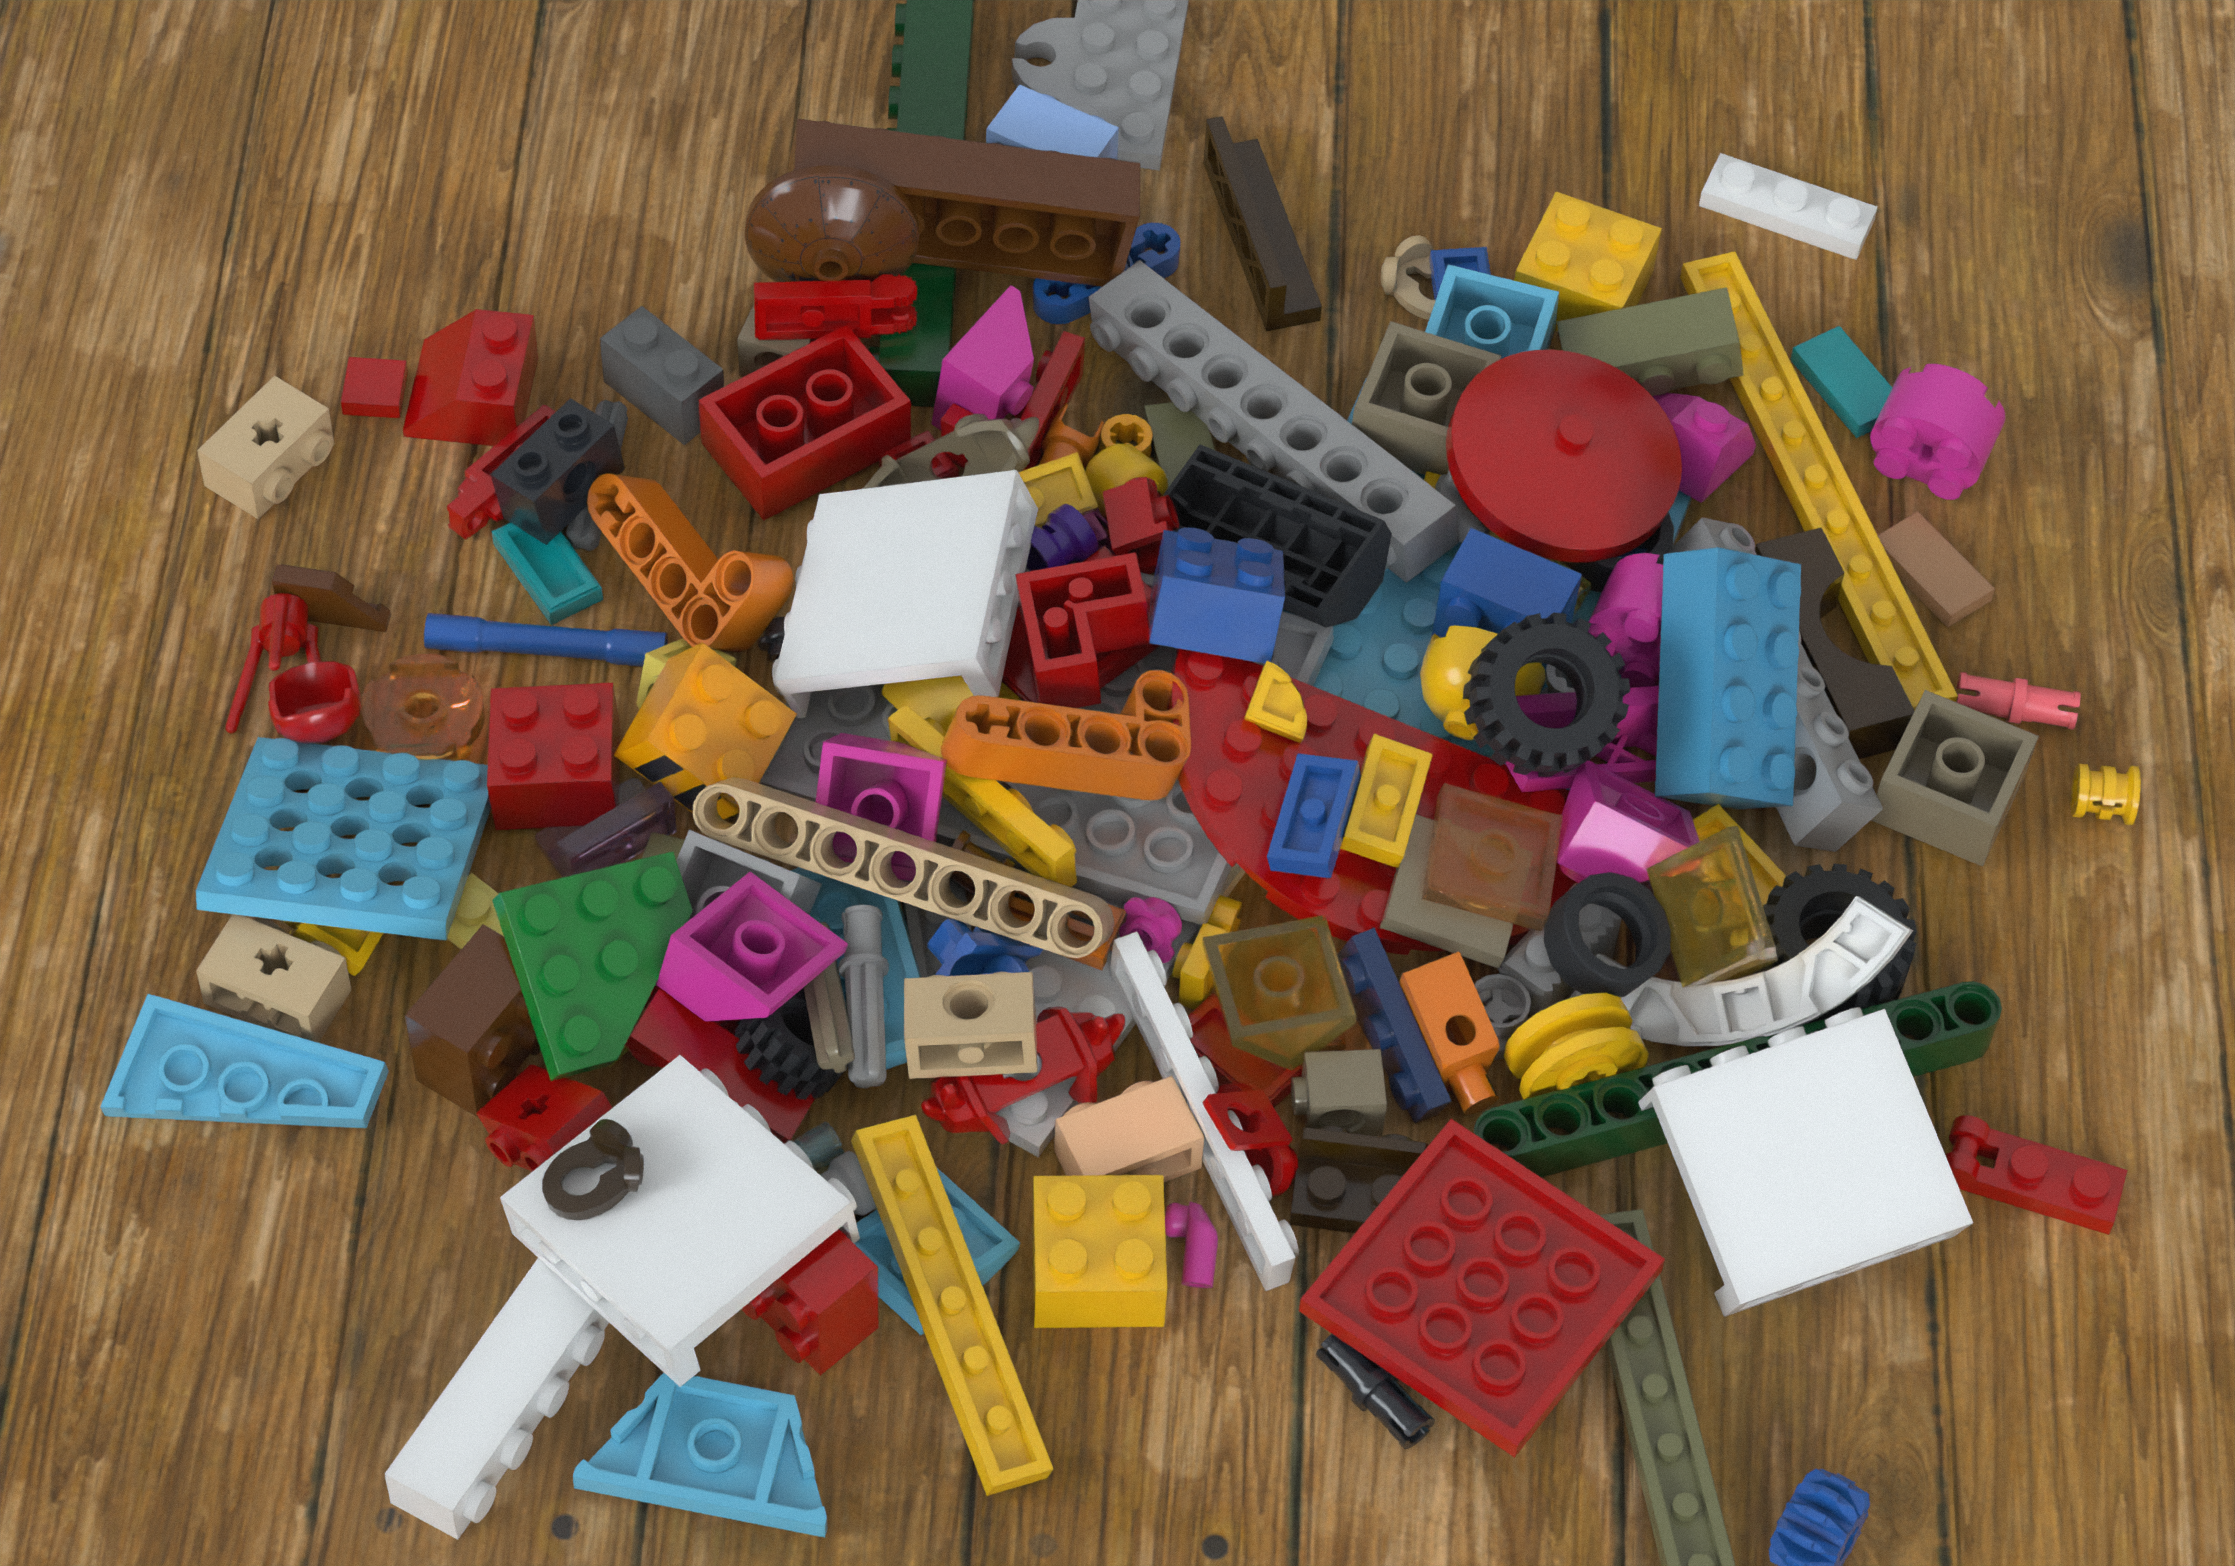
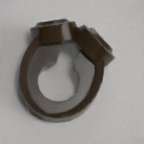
M610 1119L599 1120L590 1129V1137L587 1141L569 1147L551 1162L542 1180V1192L550 1210L557 1216L568 1220L590 1219L613 1208L628 1192L638 1191L639 1185L643 1181L644 1156L640 1153L639 1147L633 1146L631 1135L621 1124ZM605 1162L617 1164L616 1167L600 1175L598 1185L590 1193L572 1195L567 1193L562 1187L565 1176L573 1169L579 1167L594 1169Z

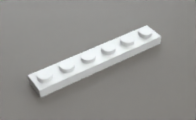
M1138 932L1115 939L1109 968L1162 1078L1173 1076L1204 1135L1202 1161L1265 1291L1289 1283L1295 1258L1299 1255L1295 1234L1285 1219L1277 1220L1269 1201L1272 1199V1193L1263 1169L1258 1164L1251 1166L1244 1150L1232 1151L1228 1148L1203 1106V1100L1209 1094H1215L1219 1090L1217 1076L1209 1059L1206 1056L1200 1058L1197 1056L1190 1041L1193 1032L1184 1007L1181 1003L1172 1004L1164 988L1167 984V978L1160 957L1155 950L1146 951ZM1232 1110L1227 1111L1232 1123L1240 1130H1243L1236 1114Z

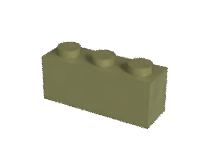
M1727 287L1557 321L1563 351L1584 354L1616 367L1637 381L1652 396L1662 395L1673 389L1703 383L1717 384L1728 378L1744 375L1740 342Z

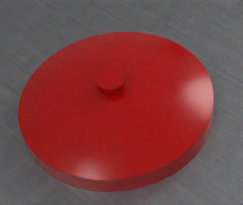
M1553 349L1532 350L1513 354L1492 363L1478 373L1467 385L1459 398L1447 430L1446 455L1449 471L1460 496L1468 508L1487 528L1503 540L1544 558L1565 562H1595L1625 554L1643 544L1656 532L1671 509L1679 491L1682 475L1681 451L1674 428L1664 410L1652 395L1629 375L1606 362L1584 354Z

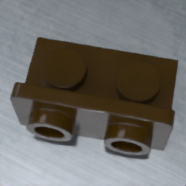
M1323 1126L1317 1129L1302 1128L1289 1225L1356 1233L1428 1147V1144L1413 1141L1409 1137L1399 1134H1387L1381 1137L1354 1134L1337 1126Z

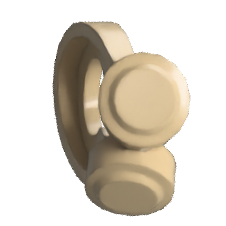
M1418 235L1409 237L1401 242L1396 249L1395 257H1386L1381 267V285L1384 288L1385 294L1393 295L1407 311L1415 316L1429 320L1436 300H1431L1421 294L1419 283L1406 275L1419 273L1427 279L1431 278L1429 257L1433 246L1426 237Z

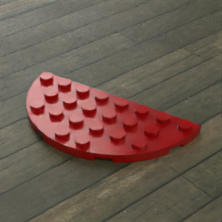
M1178 649L1171 673L1179 678L1187 689L1191 733L1190 756L1182 767L1178 780L1190 809L1208 839L1231 867L1238 864L1255 882L1268 891L1265 897L1303 923L1347 942L1352 936L1375 928L1385 952L1408 955L1411 950L1446 951L1380 928L1396 867L1340 849L1331 878L1270 870L1267 854L1297 754L1356 760L1361 771L1367 747L1374 734L1432 754L1416 811L1417 815L1532 854L1508 946L1517 944L1552 908L1554 902L1562 897L1575 883H1578L1561 871L1553 845V838L1569 790L1554 789L1521 792L1505 764L1500 766L1491 758L1290 677L1301 695L1307 714L1304 739L1301 743L1260 728L1255 723L1244 720L1264 666L1242 659ZM1174 681L1167 702V710L1175 707L1177 699H1180L1182 702L1184 700L1182 690ZM1173 719L1172 723L1179 726V720Z

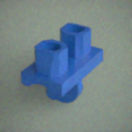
M946 919L927 943L928 949L942 964L935 975L944 976L981 975L996 972H1030L1025 962L1032 957L1039 956L1044 950L979 927H975L971 931L964 922L955 919Z

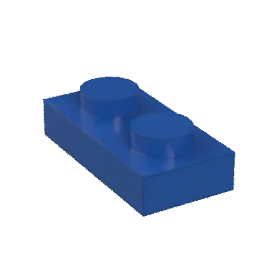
M1297 754L1267 854L1271 871L1324 878L1332 877L1361 778L1358 761Z

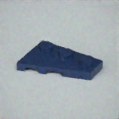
M1375 928L1354 935L1328 965L1327 969L1372 1049H1381L1383 1068L1389 1077V1084L1394 1099L1402 1110L1409 1112L1416 1124L1438 1115L1451 1102V1099Z

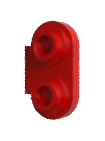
M1231 1083L1219 1086L1218 1092L1209 1094L1203 1100V1106L1228 1148L1232 1151L1244 1150L1251 1166L1258 1164L1263 1169L1271 1188L1272 1197L1282 1195L1289 1188L1298 1169L1297 1155L1288 1146L1293 1140L1263 1089L1254 1090L1244 1083ZM1232 1110L1236 1114L1243 1130H1240L1232 1123L1227 1111Z

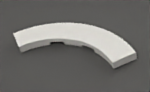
M1856 896L1843 915L1824 935L1800 952L1799 955L1770 970L1740 979L1715 983H1686L1652 976L1627 996L1620 998L1633 1019L1631 1030L1637 1031L1642 1039L1681 1046H1724L1759 1036L1767 1037L1811 1022L1847 1001L1867 985L1894 958L1913 930L1862 897ZM1597 954L1596 956L1607 965L1622 969L1627 968L1604 954ZM1575 990L1570 998L1583 994Z

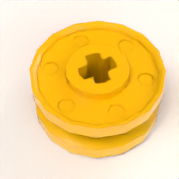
M1594 993L1566 999L1536 1013L1516 1029L1506 1042L1504 1058L1513 1075L1521 1080L1519 1091L1523 1099L1646 1067L1649 1053L1637 1031L1631 1030L1633 1019L1620 997L1608 993Z

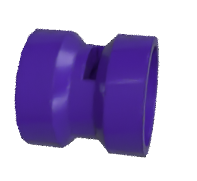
M1067 503L1062 504L1048 514L1046 523L1042 528L1034 526L1026 564L1028 571L1063 566L1073 562L1079 563L1098 551L1099 547L1095 533L1078 510Z

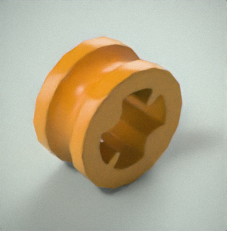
M1121 414L1108 419L1103 425L1100 436V451L1115 445L1116 440L1124 444H1129V442L1134 440L1136 441L1135 448L1147 457H1151L1153 433L1150 425L1144 419L1137 415Z

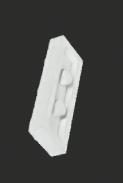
M1720 153L1707 179L1699 206L1855 260H1857L1874 223L1878 208L1877 206Z

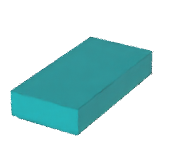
M1837 326L1793 347L1790 358L1791 362L1852 434L1858 438L1871 432L1891 392L1892 386L1843 329Z
M511 522L492 531L494 546L551 625L603 600L602 587L562 532L545 545Z

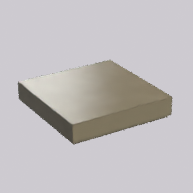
M1416 814L1404 857L1398 868H1396L1380 928L1452 953L1460 952L1461 956L1499 968L1505 958L1532 854Z

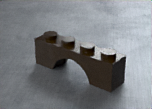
M1822 527L1756 544L1755 552L1758 556L1801 564L1799 612L1801 644L1812 667L1824 680V691L1836 715L1847 726L1849 731L1848 739L1858 759L1896 750L1912 718L1914 709L1893 667L1866 663L1847 655L1832 643L1821 624V619L1836 607L1844 577V571Z

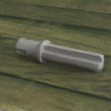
M854 905L846 908L845 913L842 912L841 914L844 941L848 943V946L844 953V958L839 962L838 971L845 978L846 1011L855 1052L854 1061L848 1063V1077L850 1081L854 1082L856 1087L866 1089L870 1086H880L886 1079L883 977L889 971V963L882 956V911L871 905Z

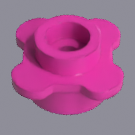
M1134 897L1129 899L1124 905L1127 919L1126 923L1120 927V937L1138 932L1147 952L1155 950L1162 963L1169 962L1175 955L1174 949L1171 946L1172 942L1182 931V921L1179 914L1168 902L1159 898L1150 897L1142 900L1141 898Z

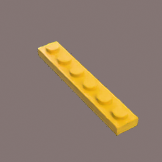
M912 1115L856 1130L851 1139L853 1148L986 1495L989 1496L1048 1478L1053 1471L1052 1463L917 1116Z

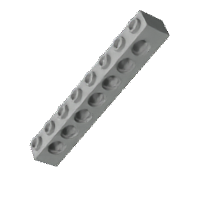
M1139 260L1089 296L1092 317L1090 330L1096 342L1108 352L1115 351L1130 363L1133 371L1146 382L1151 380L1168 393L1171 401L1181 411L1188 412L1191 410L1207 425L1216 439L1223 443H1231L1245 454L1249 463L1256 468L1384 520L1392 533L1385 569H1390L1407 583L1458 544L1456 505L1142 261Z

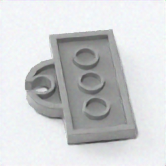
M1078 0L1075 18H1051L1035 23L1018 37L1015 42V58H1012L1011 67L1013 83L1016 87L1020 84L1038 93L1048 94L1061 103L1089 115L1101 117L1107 123L1119 127L1117 160L1140 163V168L1160 171L1189 0ZM1035 57L1044 58L1050 61L1051 64L1039 67L1031 65L1026 60Z

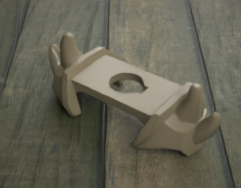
M985 414L965 416L957 422L953 432L897 460H894L889 455L883 457L882 467L863 489L939 480L941 478L937 477L933 472L931 461L934 456L942 452H952L956 455L963 453L968 462L965 464L964 473L960 477L1011 470L1021 472L1030 463L1028 448L1039 430V419L1037 417H1030L1022 421L1020 418H1013L1009 421L1007 419H988Z

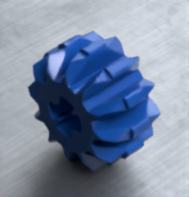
M1815 1469L1807 1473L1802 1483L1797 1485L1790 1501L1786 1503L1782 1516L1777 1521L1778 1525L1770 1539V1562L1777 1566H1843L1848 1555L1852 1553L1853 1546L1862 1533V1526L1868 1517V1509L1870 1507L1869 1494L1855 1486L1856 1483L1839 1473L1832 1474L1824 1469Z

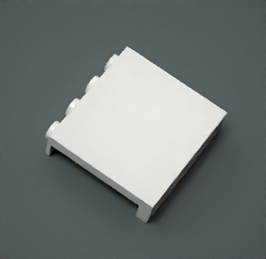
M1011 470L819 494L814 518L810 520L807 526L808 542L803 563L796 571V591L791 611L786 614L784 619L785 635L779 659L775 660L772 668L774 687L778 694L783 695L790 708L797 713V718L806 717L811 692L962 675L973 696H999L1019 601L1015 574L1025 572L1038 507L1018 471Z
M1860 1007L1843 1011L1825 1020L1826 1029L1806 1035L1803 1026L1789 1029L1768 1039L1770 1048L1749 1054L1746 1046L1736 1047L1711 1058L1710 1061L1713 1067L1692 1074L1688 1065L1673 1068L1652 1079L1654 1087L1638 1102L1641 1111L1652 1107L1655 1109L1724 1282V1286L1714 1293L1724 1317L1949 1239L1973 1224L1885 1009L1865 1016Z
M681 1055L676 1057L500 1197L512 1234L679 1387L701 1371L694 1347L836 1230L842 1231L853 1243L860 1239L853 1212L857 1208V1204L849 1190L835 1178L826 1181L814 1170L810 1159L796 1143L788 1141L783 1144L771 1133L767 1122L754 1107L746 1104L741 1108L729 1097L725 1086L712 1071L707 1068L698 1071ZM610 1119L621 1124L631 1135L633 1146L639 1147L640 1153L644 1156L643 1181L639 1185L638 1191L628 1192L613 1208L590 1219L568 1220L557 1216L550 1210L542 1192V1180L551 1162L569 1147L587 1141L590 1137V1129L599 1120ZM605 1162L594 1169L589 1167L573 1169L565 1176L562 1187L567 1193L572 1195L590 1193L598 1185L600 1175L616 1167L617 1164Z

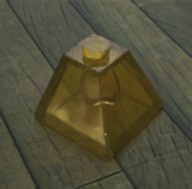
M1738 826L1727 827L1647 868L1654 896L1664 908L1671 929L1670 948L1683 988L1740 979L1778 961L1776 947Z

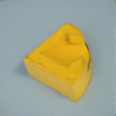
M1266 661L1244 720L1301 743L1307 726V714L1301 695L1290 676L1274 663Z

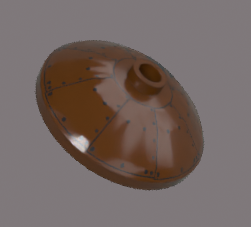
M818 165L788 172L761 189L747 211L745 241L754 263L774 282L871 280L872 282L882 274H893V276L900 274L902 276L909 268L919 246V221L914 207L908 198L886 179L854 167Z

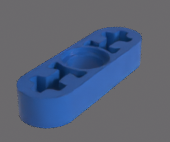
M1147 223L1137 227L1124 271L1140 260L1164 279L1172 275L1179 266L1181 242L1178 233L1170 226L1162 223ZM1035 278L1033 283V309L1036 315L1045 322L1066 324L1091 313L1089 296L1102 287ZM1068 295V298H1065V299H1062V298H1061V297H1063V296Z

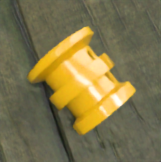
M2078 763L2074 770L2071 787L2070 807L2072 817L2082 818L2086 812L2095 813L2096 819L2110 820L2112 815H2121L2125 825H2133L2140 802L2141 779L2139 766H2130L2126 774L2116 772L2115 767L2101 766L2099 771H2090L2088 764Z

